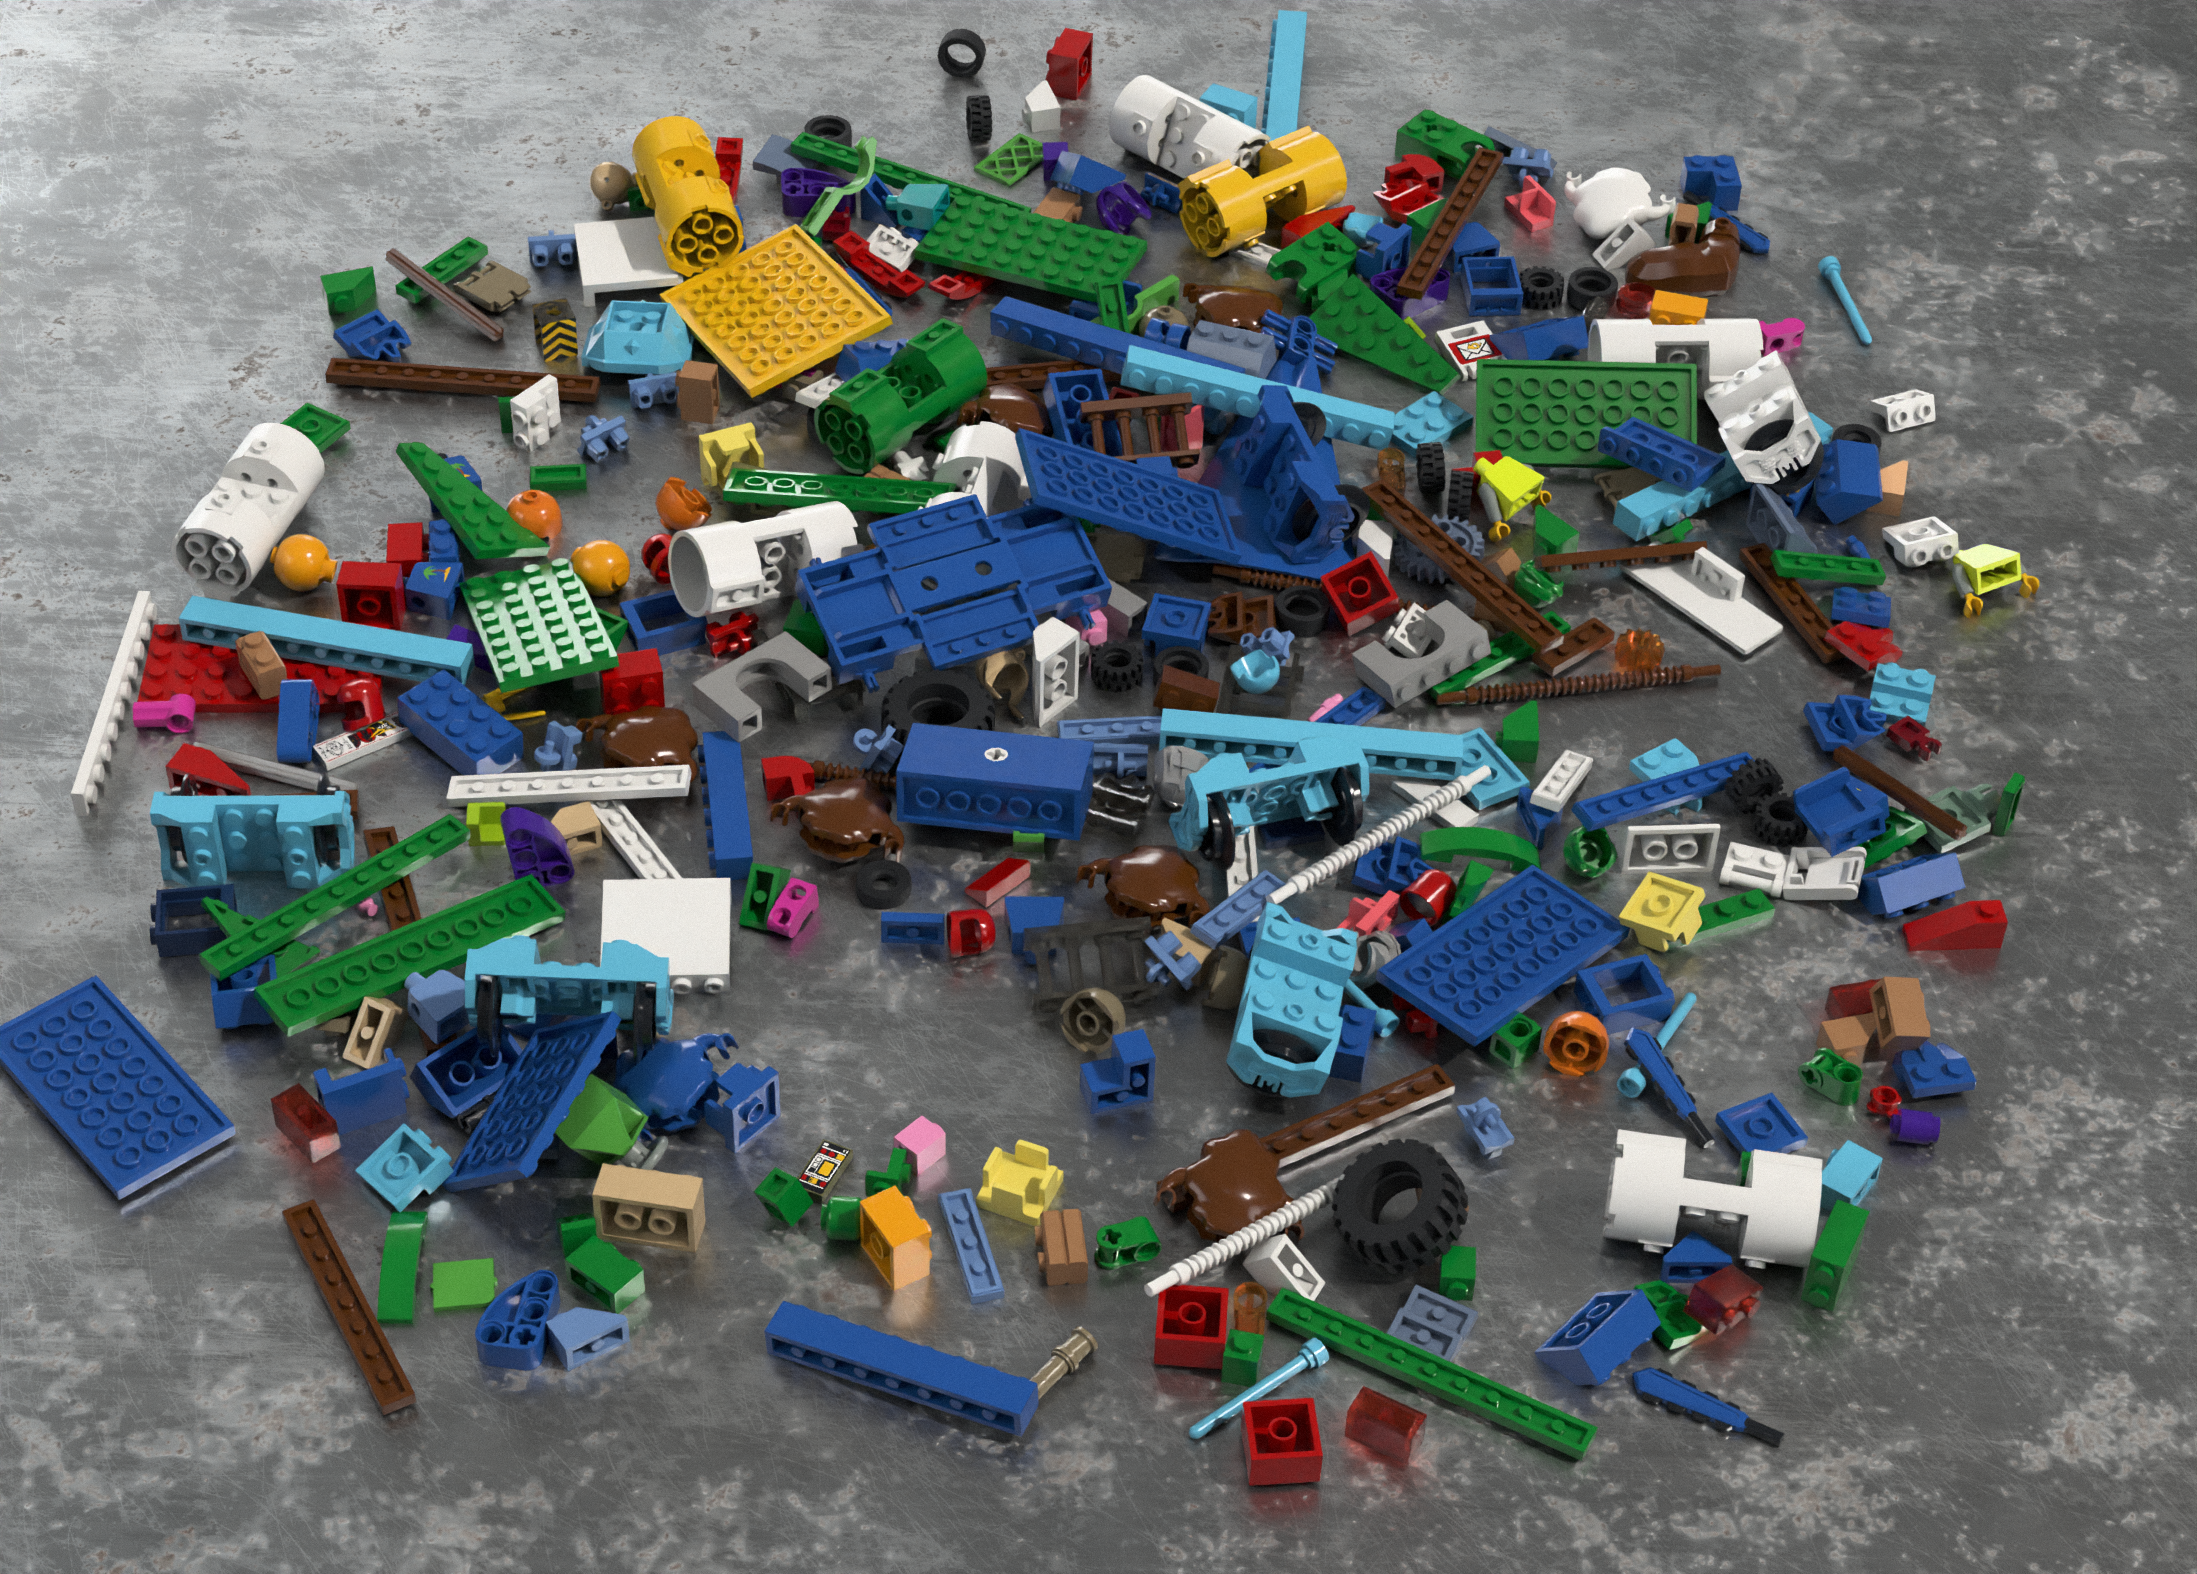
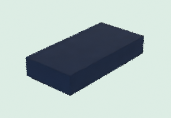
M1303 816L1262 824L1257 827L1265 850L1319 842L1325 839V832L1321 822L1317 820L1305 822Z

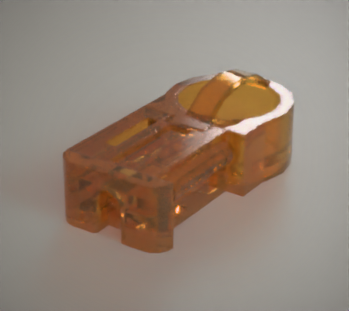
M1385 448L1378 454L1377 469L1379 477L1384 479L1404 497L1406 488L1405 455L1397 448ZM1393 460L1398 461L1399 464L1393 465Z
M1244 1282L1235 1289L1233 1295L1235 1330L1264 1335L1268 1296L1265 1288L1259 1283ZM1244 1294H1247L1246 1307L1238 1301ZM1254 1294L1262 1300V1304L1256 1308H1253Z

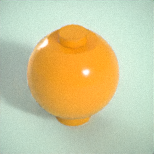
M296 534L287 537L281 542L279 547L274 546L270 557V563L274 564L273 570L277 579L285 587L300 592L316 589L324 581L332 583L338 561L329 558V551L323 542L307 534Z
M608 540L591 541L583 547L577 548L571 555L570 561L573 562V571L580 575L589 595L596 597L614 595L626 585L629 579V558L625 551L614 542Z

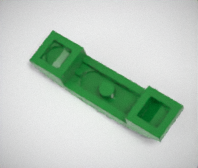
M1450 827L1420 833L1419 836L1422 860L1452 863L1454 855L1509 861L1512 871L1522 872L1531 865L1542 870L1538 847L1521 837L1507 832L1480 827Z
M393 1211L385 1238L380 1273L377 1312L379 1324H413L417 1297L415 1286L421 1244L425 1241L427 1212Z

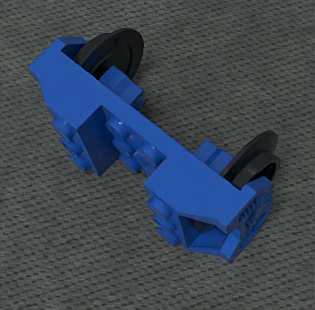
M1262 385L1257 395L1260 400V409L1253 419L1252 427L1241 435L1235 444L1234 449L1237 455L1234 469L1243 486H1263L1270 498L1272 505L1264 518L1263 525L1272 543L1290 557L1292 563H1319L1339 549L1342 542L1358 531L1369 514L1370 501L1365 491L1350 484L1334 485L1314 448L1320 442L1326 430V418L1322 410L1308 402H1294L1287 386Z

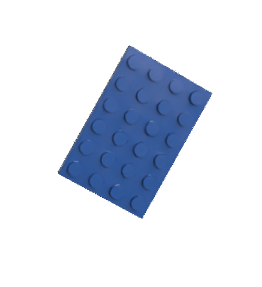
M614 1011L536 1029L495 1095L494 1101L489 1105L451 1167L454 1172L441 1185L449 1192H456L530 1177L537 1169V1161L542 1152L553 1142V1134L557 1127L568 1117L570 1113L569 1107L573 1100L584 1090V1082L588 1075L600 1063V1055L604 1048L615 1038V1030L622 1019Z

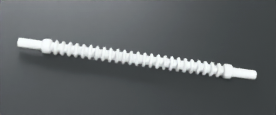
M1484 765L1467 776L1462 775L1455 778L1453 782H1449L1441 789H1437L1435 793H1431L1429 796L1424 797L1423 800H1419L1417 804L1415 803L1411 807H1407L1399 815H1394L1393 818L1382 822L1380 826H1376L1374 829L1369 830L1368 833H1364L1362 837H1357L1355 841H1351L1349 844L1344 845L1343 848H1339L1337 852H1332L1324 860H1319L1318 864L1314 863L1311 867H1307L1305 871H1301L1299 875L1290 877L1286 885L1267 895L1266 901L1277 905L1293 894H1302L1313 885H1317L1319 881H1323L1325 877H1330L1332 873H1336L1338 869H1343L1344 866L1355 862L1357 858H1361L1363 854H1368L1369 850L1372 851L1376 847H1380L1382 843H1386L1388 839H1392L1394 836L1399 835L1400 832H1404L1406 828H1411L1412 825L1423 821L1425 817H1429L1437 810H1441L1443 806H1447L1449 803L1454 802L1455 799H1459L1461 796L1469 793L1472 786L1491 775L1490 768Z
M1342 1174L1340 1178L1333 1179V1182L1329 1181L1326 1185H1321L1319 1189H1314L1312 1193L1305 1194V1197L1301 1196L1298 1200H1293L1291 1204L1278 1208L1276 1212H1271L1269 1216H1264L1262 1220L1255 1221V1224L1250 1223L1248 1227H1243L1240 1231L1234 1232L1233 1235H1228L1226 1239H1221L1219 1243H1213L1211 1247H1206L1204 1251H1199L1197 1255H1191L1189 1259H1184L1182 1263L1178 1262L1172 1265L1168 1273L1144 1285L1146 1295L1153 1297L1175 1284L1181 1286L1190 1279H1194L1197 1274H1203L1204 1270L1209 1271L1211 1267H1216L1219 1263L1225 1262L1226 1258L1231 1259L1233 1255L1246 1251L1248 1247H1253L1255 1243H1260L1262 1239L1275 1235L1277 1231H1282L1284 1227H1289L1291 1223L1295 1224L1298 1220H1303L1305 1216H1310L1312 1212H1317L1319 1208L1326 1207V1204H1332L1333 1196L1338 1195L1335 1192L1338 1180H1343L1345 1175Z

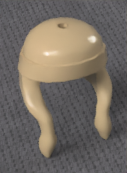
M603 162L594 168L590 176V188L594 196L602 202L603 209L612 211L615 204L628 202L627 189L638 187L635 178L637 172L631 175L629 170L615 162Z
M1019 647L979 659L975 667L976 679L989 691L994 699L999 700L1002 698L1001 693L1011 691V697L1007 706L1013 716L1019 719L1024 718V715L1015 706L1021 701L1029 683L1028 671L1023 663L1026 652Z

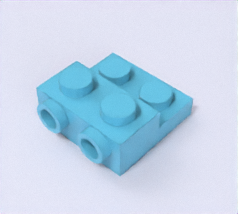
M1888 662L1885 665L1878 663L1870 694V700L1872 701L1870 710L1887 714L1886 723L1895 724L1904 717L1910 716L1925 727L1936 676L1929 674L1924 669H1915L1914 671L1903 669L1893 662Z
M405 1123L355 1170L365 1182L399 1212L423 1190L430 1195L454 1172L449 1165L452 1158L440 1146L433 1149L430 1146L432 1143L431 1139L421 1129L418 1128L416 1131H413Z

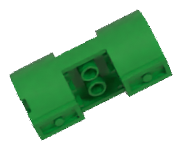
M942 318L907 341L906 346L893 355L891 362L877 372L866 368L830 392V397L825 399L815 409L814 424L821 444L826 442L835 455L832 459L840 467L854 474H865L907 446L911 441L913 431L921 428L927 422L934 425L945 420L958 411L964 403L977 398L981 390L986 388L987 371L984 360L974 343L964 334L963 326Z

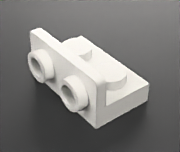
M881 224L867 239V242L870 243L869 251L900 273L906 270L915 259L914 250L919 245L915 239H906L895 228L890 227L888 229Z
M1914 389L1871 400L1870 411L1881 414L1885 418L1886 430L1893 432L1935 421L1934 395Z
M1415 602L1407 611L1402 608L1392 621L1396 624L1395 627L1391 625L1381 638L1385 641L1383 646L1387 650L1394 647L1408 659L1420 658L1432 640L1428 636L1423 613L1426 611Z

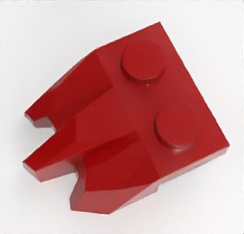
M1402 179L1399 185L1394 183L1381 184L1382 191L1373 192V196L1393 220L1406 224L1408 214L1445 198L1430 193L1428 183L1418 179Z
M1844 621L1828 630L1824 638L1826 642L1867 672L1877 667L1878 663L1884 665L1888 662L1896 663L1903 653L1898 646L1890 644L1893 641L1894 632L1889 628L1871 629L1867 625Z

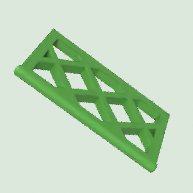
M1018 133L974 167V171L1010 187L1042 162V154L1034 155V151H1042V143ZM1019 141H1021V142L1027 144V145H1021V146H1014V145H1016ZM1029 151L1030 156L1016 157L1015 152ZM1011 152L1012 157L998 158L1004 153ZM1031 162L1026 167L1018 166V163ZM1013 163L1014 168L1000 169L999 164ZM995 164L996 169L988 170L985 167L988 165ZM1008 174H1015L1010 179L1002 176Z

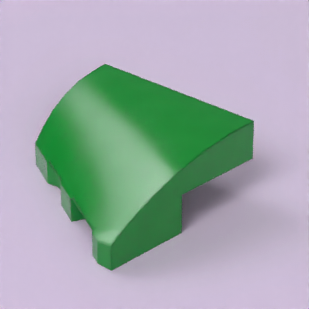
M1473 860L1469 862L1459 877L1454 900L1446 914L1442 917L1440 927L1474 905L1493 873V868Z
M1661 1280L1635 1285L1634 1289L1643 1290L1661 1321V1324L1652 1333L1669 1350L1698 1340L1717 1329L1725 1320V1317L1719 1312L1710 1316L1695 1308L1696 1299L1677 1292L1672 1286Z

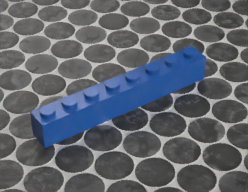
M783 1301L764 1331L768 1354L1022 1437L1039 1406L1038 1385L1025 1377L1007 1374L991 1366H983L967 1361L960 1356H952L934 1350L930 1346H921L903 1340L896 1335H887L872 1330L865 1325H856L841 1320L834 1315H826L810 1310L803 1305H795Z

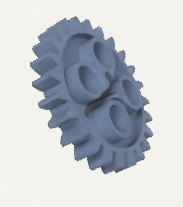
M1436 514L1433 515L1431 521L1481 563V559L1484 558V539H1482V532H1477V526H1469L1468 520L1459 523L1458 516L1448 520V515L1446 514L1442 519H1438ZM1400 532L1396 533L1397 538L1393 539L1392 550L1395 565L1400 566V572L1408 571L1409 578L1417 575L1418 581L1426 577L1429 583H1432L1434 579H1439L1441 583H1444L1445 578L1448 577L1450 580L1455 581Z

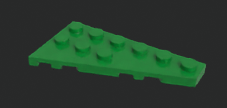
M1354 274L1309 317L1316 325L1317 334L1338 344L1337 349L1377 368L1385 369L1393 375L1408 379L1414 384L1432 392L1436 391L1443 395L1461 378L1460 374Z
M423 442L398 444L396 449L397 455L475 559L547 556L550 549L548 544L532 531L516 523L504 508Z

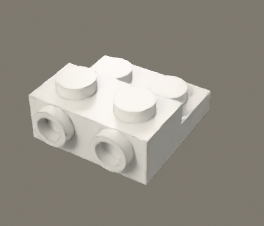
M550 374L510 400L514 444L530 453L550 440L549 430L561 422L557 378Z
M1935 516L1882 528L1883 539L1894 547L1895 558L1907 567H1918L1932 560L1945 561L1959 553L1958 533Z

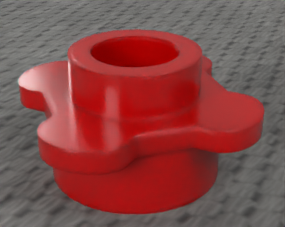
M1879 1086L1870 1091L1871 1101L1866 1106L1870 1113H1877L1891 1118L1892 1114L1898 1113L1897 1106L1902 1102V1097L1894 1088Z

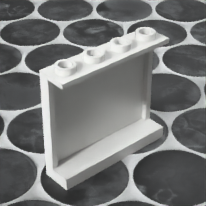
M655 217L574 224L577 259L585 307L595 306L594 293L665 286L674 287L683 282V274L668 267L657 237L660 231Z
M730 878L603 880L600 967L603 942L611 943L614 940H626L631 944H638L658 957H669L670 989H673V992L677 994L730 991V906L732 904Z

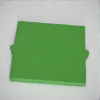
M486 1258L433 1263V1283L430 1284V1291L433 1292L434 1312L488 1307L495 1299V1287L498 1286V1280L494 1277V1259Z

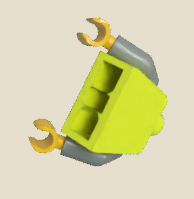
M1508 456L1503 457L1493 465L1482 457L1473 468V471L1481 476L1477 493L1484 504L1489 522H1493L1494 525L1488 533L1492 542H1497L1501 538L1508 537L1510 534V527L1505 523H1501V519L1507 521L1529 503H1531L1532 508L1535 510V506L1541 505L1545 508L1546 504L1551 501V494L1546 490H1541L1545 477L1535 472L1531 465L1520 463Z
M1982 544L1966 551L1959 550V553L1953 556L1954 566L1951 572L1961 598L1966 600L1963 613L1967 618H1971L1972 609H1975L1977 614L1980 615L1983 607V601L1979 597L1973 596L1974 593L1980 595L2018 580L2022 582L2019 593L2024 598H2028L2031 592L2036 594L2039 588V580L2034 576H2027L2026 573L2028 571L2021 563L2020 553L1989 544Z

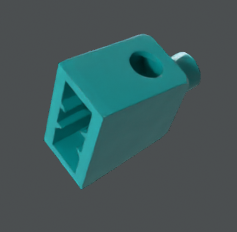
M948 184L906 185L900 196L888 195L886 198V210L897 211V219L900 225L928 231L931 230L950 206Z

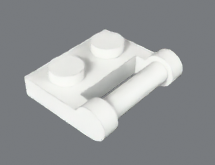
M1730 842L1719 884L1729 885V883L1753 889L1760 888L1761 891L1770 892L1771 896L1780 898L1790 856Z

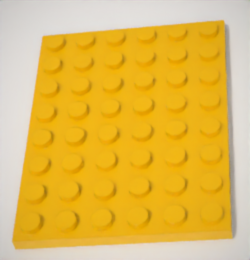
M797 224L740 252L721 268H718V265L713 266L659 294L662 303L672 304L690 333L751 398L765 393L768 389L780 383L788 381L791 377L804 370L811 369L814 365L827 358L834 357L842 351L844 344H855L856 341H862L893 324L891 316Z

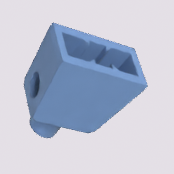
M439 970L426 979L418 972H413L407 977L404 987L409 990L408 1013L435 1044L440 1043L469 1024V1014H467L465 1009V981L446 970Z

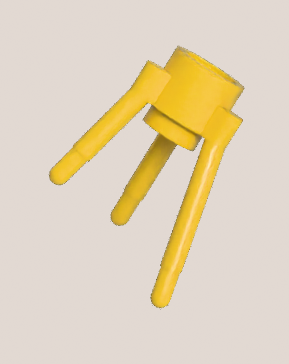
M498 687L484 694L480 699L501 715V712L505 711L503 700L526 688L501 694ZM540 710L501 716L507 721L544 716L546 712Z

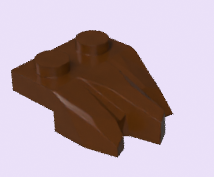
M1240 591L1220 595L1209 602L1215 610L1210 613L1207 629H1209L1208 635L1211 637L1239 644L1243 634L1252 633L1256 638H1260L1265 629L1272 627L1276 629L1273 594L1244 599L1243 593Z

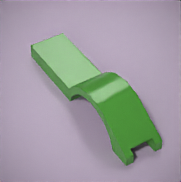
M861 136L854 146L859 157V168L853 181L842 188L826 187L799 227L808 236H816L844 194L850 195L861 191L869 183L874 172L877 140L873 136H870L869 139Z
M1172 274L1134 296V313L1128 316L1130 334L1138 335L1139 322L1148 310L1163 305L1169 306L1179 300L1180 279ZM1096 317L1090 322L1100 324V319Z

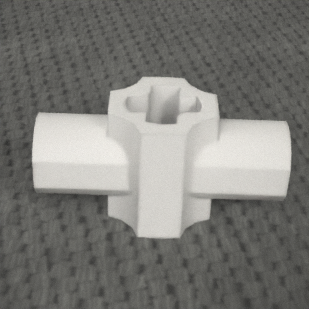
M905 451L896 452L892 456L891 463L894 466V472L914 481L932 482L929 479V469L927 468L926 461L922 456L911 459Z

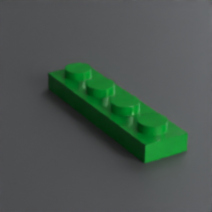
M468 236L423 266L422 269L445 284L488 255V247ZM408 277L395 285L396 294L415 304L430 294Z
M1774 550L1770 558L1777 575L1785 578L1794 577L1813 581L1827 580L1838 583L1849 582L1882 586L1886 579L1885 572L1878 559Z
M1760 888L1700 906L1698 910L1702 925L1690 943L1773 918L1775 908ZM1680 937L1675 942L1667 940L1669 946L1667 950L1686 945L1681 943Z

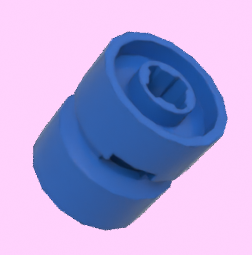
M1153 317L1148 323L1144 338L1187 350L1191 329L1189 326L1178 323L1170 326L1168 321Z

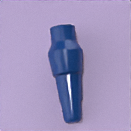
M1854 535L1849 536L1845 540L1849 547V552L1854 557L1871 559L1864 544L1858 541Z

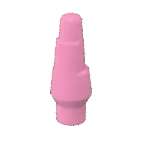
M1337 693L1331 698H1326L1320 705V708L1307 721L1315 722L1344 701L1343 697Z
M370 897L355 904L361 913H367L369 916H374L378 912V906L374 904L373 899Z

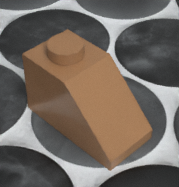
M1874 1013L1821 1022L1816 1041L1818 1048H1828L1848 1062L1861 1066L1878 1038Z

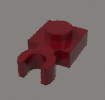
M845 207L843 212H837L834 208L824 223L822 231L823 240L834 241L851 231L849 207Z
M1906 716L1888 727L1886 737L1907 752L1915 749L1918 751V756L1924 761L1930 760L1932 751L1937 755L1940 754L1942 747L1940 741L1929 738L1930 731L1910 716Z

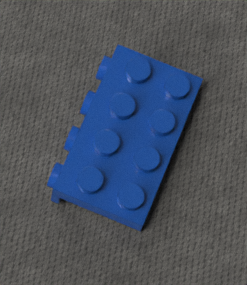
M1635 417L1630 418L1615 430L1610 427H1604L1600 430L1598 451L1689 492H1692L1725 467L1726 457Z

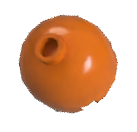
M670 477L656 497L655 504L657 512L661 517V524L670 531L674 529L681 531L703 526L712 516L710 513L712 511L711 505L697 489L693 488L692 491H689L683 487L687 482L676 477Z
M541 490L523 491L510 500L506 509L516 523L532 531L540 539L548 536L549 540H551L561 531L563 525L558 502L549 493Z
M1570 1011L1555 1018L1546 1031L1543 1051L1544 1055L1546 1053L1549 1057L1550 1065L1554 1069L1566 1075L1584 1076L1585 1072L1600 1070L1606 1062L1609 1037L1606 1028L1597 1017L1588 1012Z

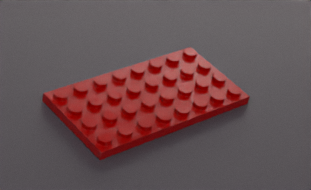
M154 624L137 702L169 701L175 694H187L196 702L195 713H279L280 695L266 700L259 697L256 689H254L239 664L236 649L185 641L182 639L180 624ZM360 624L390 630V624ZM280 657L286 666L287 679L314 680L319 693L320 703H316V705H320L319 713H346L344 703L337 702V692L341 685L353 679H371L376 682L380 693H382L384 675Z

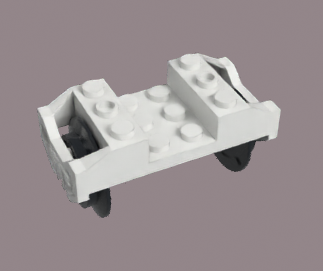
M1776 350L1761 358L1757 364L1749 369L1738 371L1728 381L1716 384L1704 391L1707 404L1719 422L1720 428L1718 430L1746 482H1751L1752 484L1764 483L1776 494H1788L1805 487L1815 478L1822 466L1824 457L1821 438L1814 427L1787 367Z

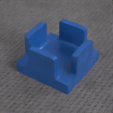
M1378 222L1366 233V239L1379 244L1375 248V255L1363 249L1357 251L1355 272L1371 280V277L1379 273L1408 267L1412 227L1403 223L1399 228L1395 229Z
M1155 593L1142 628L1141 639H1144V646H1150L1152 641L1156 643L1155 658L1161 651L1175 646L1195 648L1202 653L1207 638V624L1211 613V603Z
M736 1063L716 1080L717 1087L731 1096L723 1103V1107L710 1098L704 1102L705 1122L725 1137V1147L734 1154L781 1116L779 1072L770 1066L760 1071L753 1065L746 1068L742 1064Z

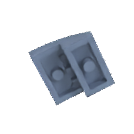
M772 134L753 160V170L776 175L777 184H781V173L785 169H814L819 161L792 153V140Z
M1416 1284L1404 1308L1398 1310L1387 1334L1452 1362L1476 1323L1478 1311Z

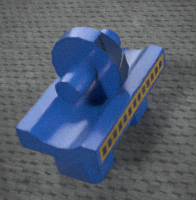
M1150 172L1145 173V184L1140 196L1149 201L1153 206L1158 205L1178 214L1183 204L1182 200L1179 199L1180 190L1177 184Z

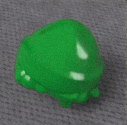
M1528 560L1521 563L1520 568L1515 574L1514 592L1533 609L1553 604L1558 597L1563 595V581L1561 580L1556 584L1549 573L1537 570L1533 567L1535 561Z
M1582 824L1571 830L1564 842L1563 856L1565 862L1576 874L1583 877L1597 878L1614 865L1618 858L1615 845L1611 842L1604 827L1588 831Z

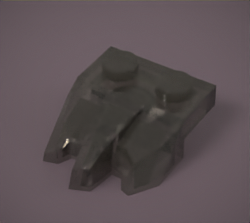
M1107 772L1098 777L1093 783V792L1085 822L1092 827H1102L1115 831L1116 834L1121 836L1133 837L1145 823L1155 795L1153 787L1150 785L1137 786L1139 778L1133 774L1118 780L1114 774Z

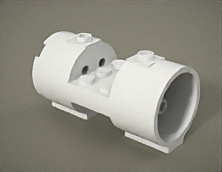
M1149 75L1135 78L1123 89L1115 102L1109 122L1110 136L1115 144L1184 179L1189 175L1229 159L1232 166L1242 168L1254 179L1259 176L1261 156L1258 150L1271 139L1268 135Z
M1751 318L1700 319L1697 321V325H1652L1650 319H1594L1589 331L1587 361L1697 364V396L1700 400H1706L1704 391L1716 384L1728 381L1738 371L1747 370L1757 364L1761 359L1760 350H1763L1762 331L1759 321Z
M981 421L980 425L966 426L965 424L956 429L950 436L944 454L939 452L932 468L936 469L933 481L956 483V492L944 493L933 499L930 498L925 508L973 494L977 495L987 517L1020 508L1026 498L1029 486L1016 444V434L1004 426ZM979 564L975 567V570L980 575H988L992 572L991 568L985 564ZM931 579L922 581L934 590L938 587L937 583Z
M263 423L254 427L224 467L221 478L211 492L200 500L171 542L172 559L180 573L185 571L196 581L194 585L204 591V597L232 602L240 591L248 588L271 555L274 546H276L291 522L297 517L323 479L325 467L319 450L310 439L296 429L279 423Z
M833 501L781 511L773 518L742 524L738 521H728L678 531L671 539L668 553L669 573L673 590L682 608L692 617H702L750 607L763 601L781 597L797 596L795 591L797 571L810 567V560L813 558L816 560V557H819L822 563L863 552V544H857L853 529L858 527L852 513L844 504Z
M1618 1129L1614 1152H1619L1620 1156H1615L1611 1163L1604 1215L1605 1218L1611 1219V1223H1606V1226L1604 1225L1603 1238L1643 1244V1251L1663 1254L1664 1248H1672L1679 1211H1681L1680 1217L1700 1220L1705 1215L1714 1216V1222L1734 1225V1223L1740 1221L1738 1259L1746 1260L1745 1266L1766 1269V1263H1775L1802 1268L1809 1267L1818 1226L1823 1159L1754 1149L1751 1151L1745 1187L1683 1178L1686 1139Z

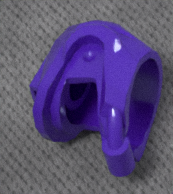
M1125 181L1105 187L1096 199V209L1102 226L1113 233L1127 235L1130 232V225L1138 217L1144 220L1151 218L1152 212L1134 187Z

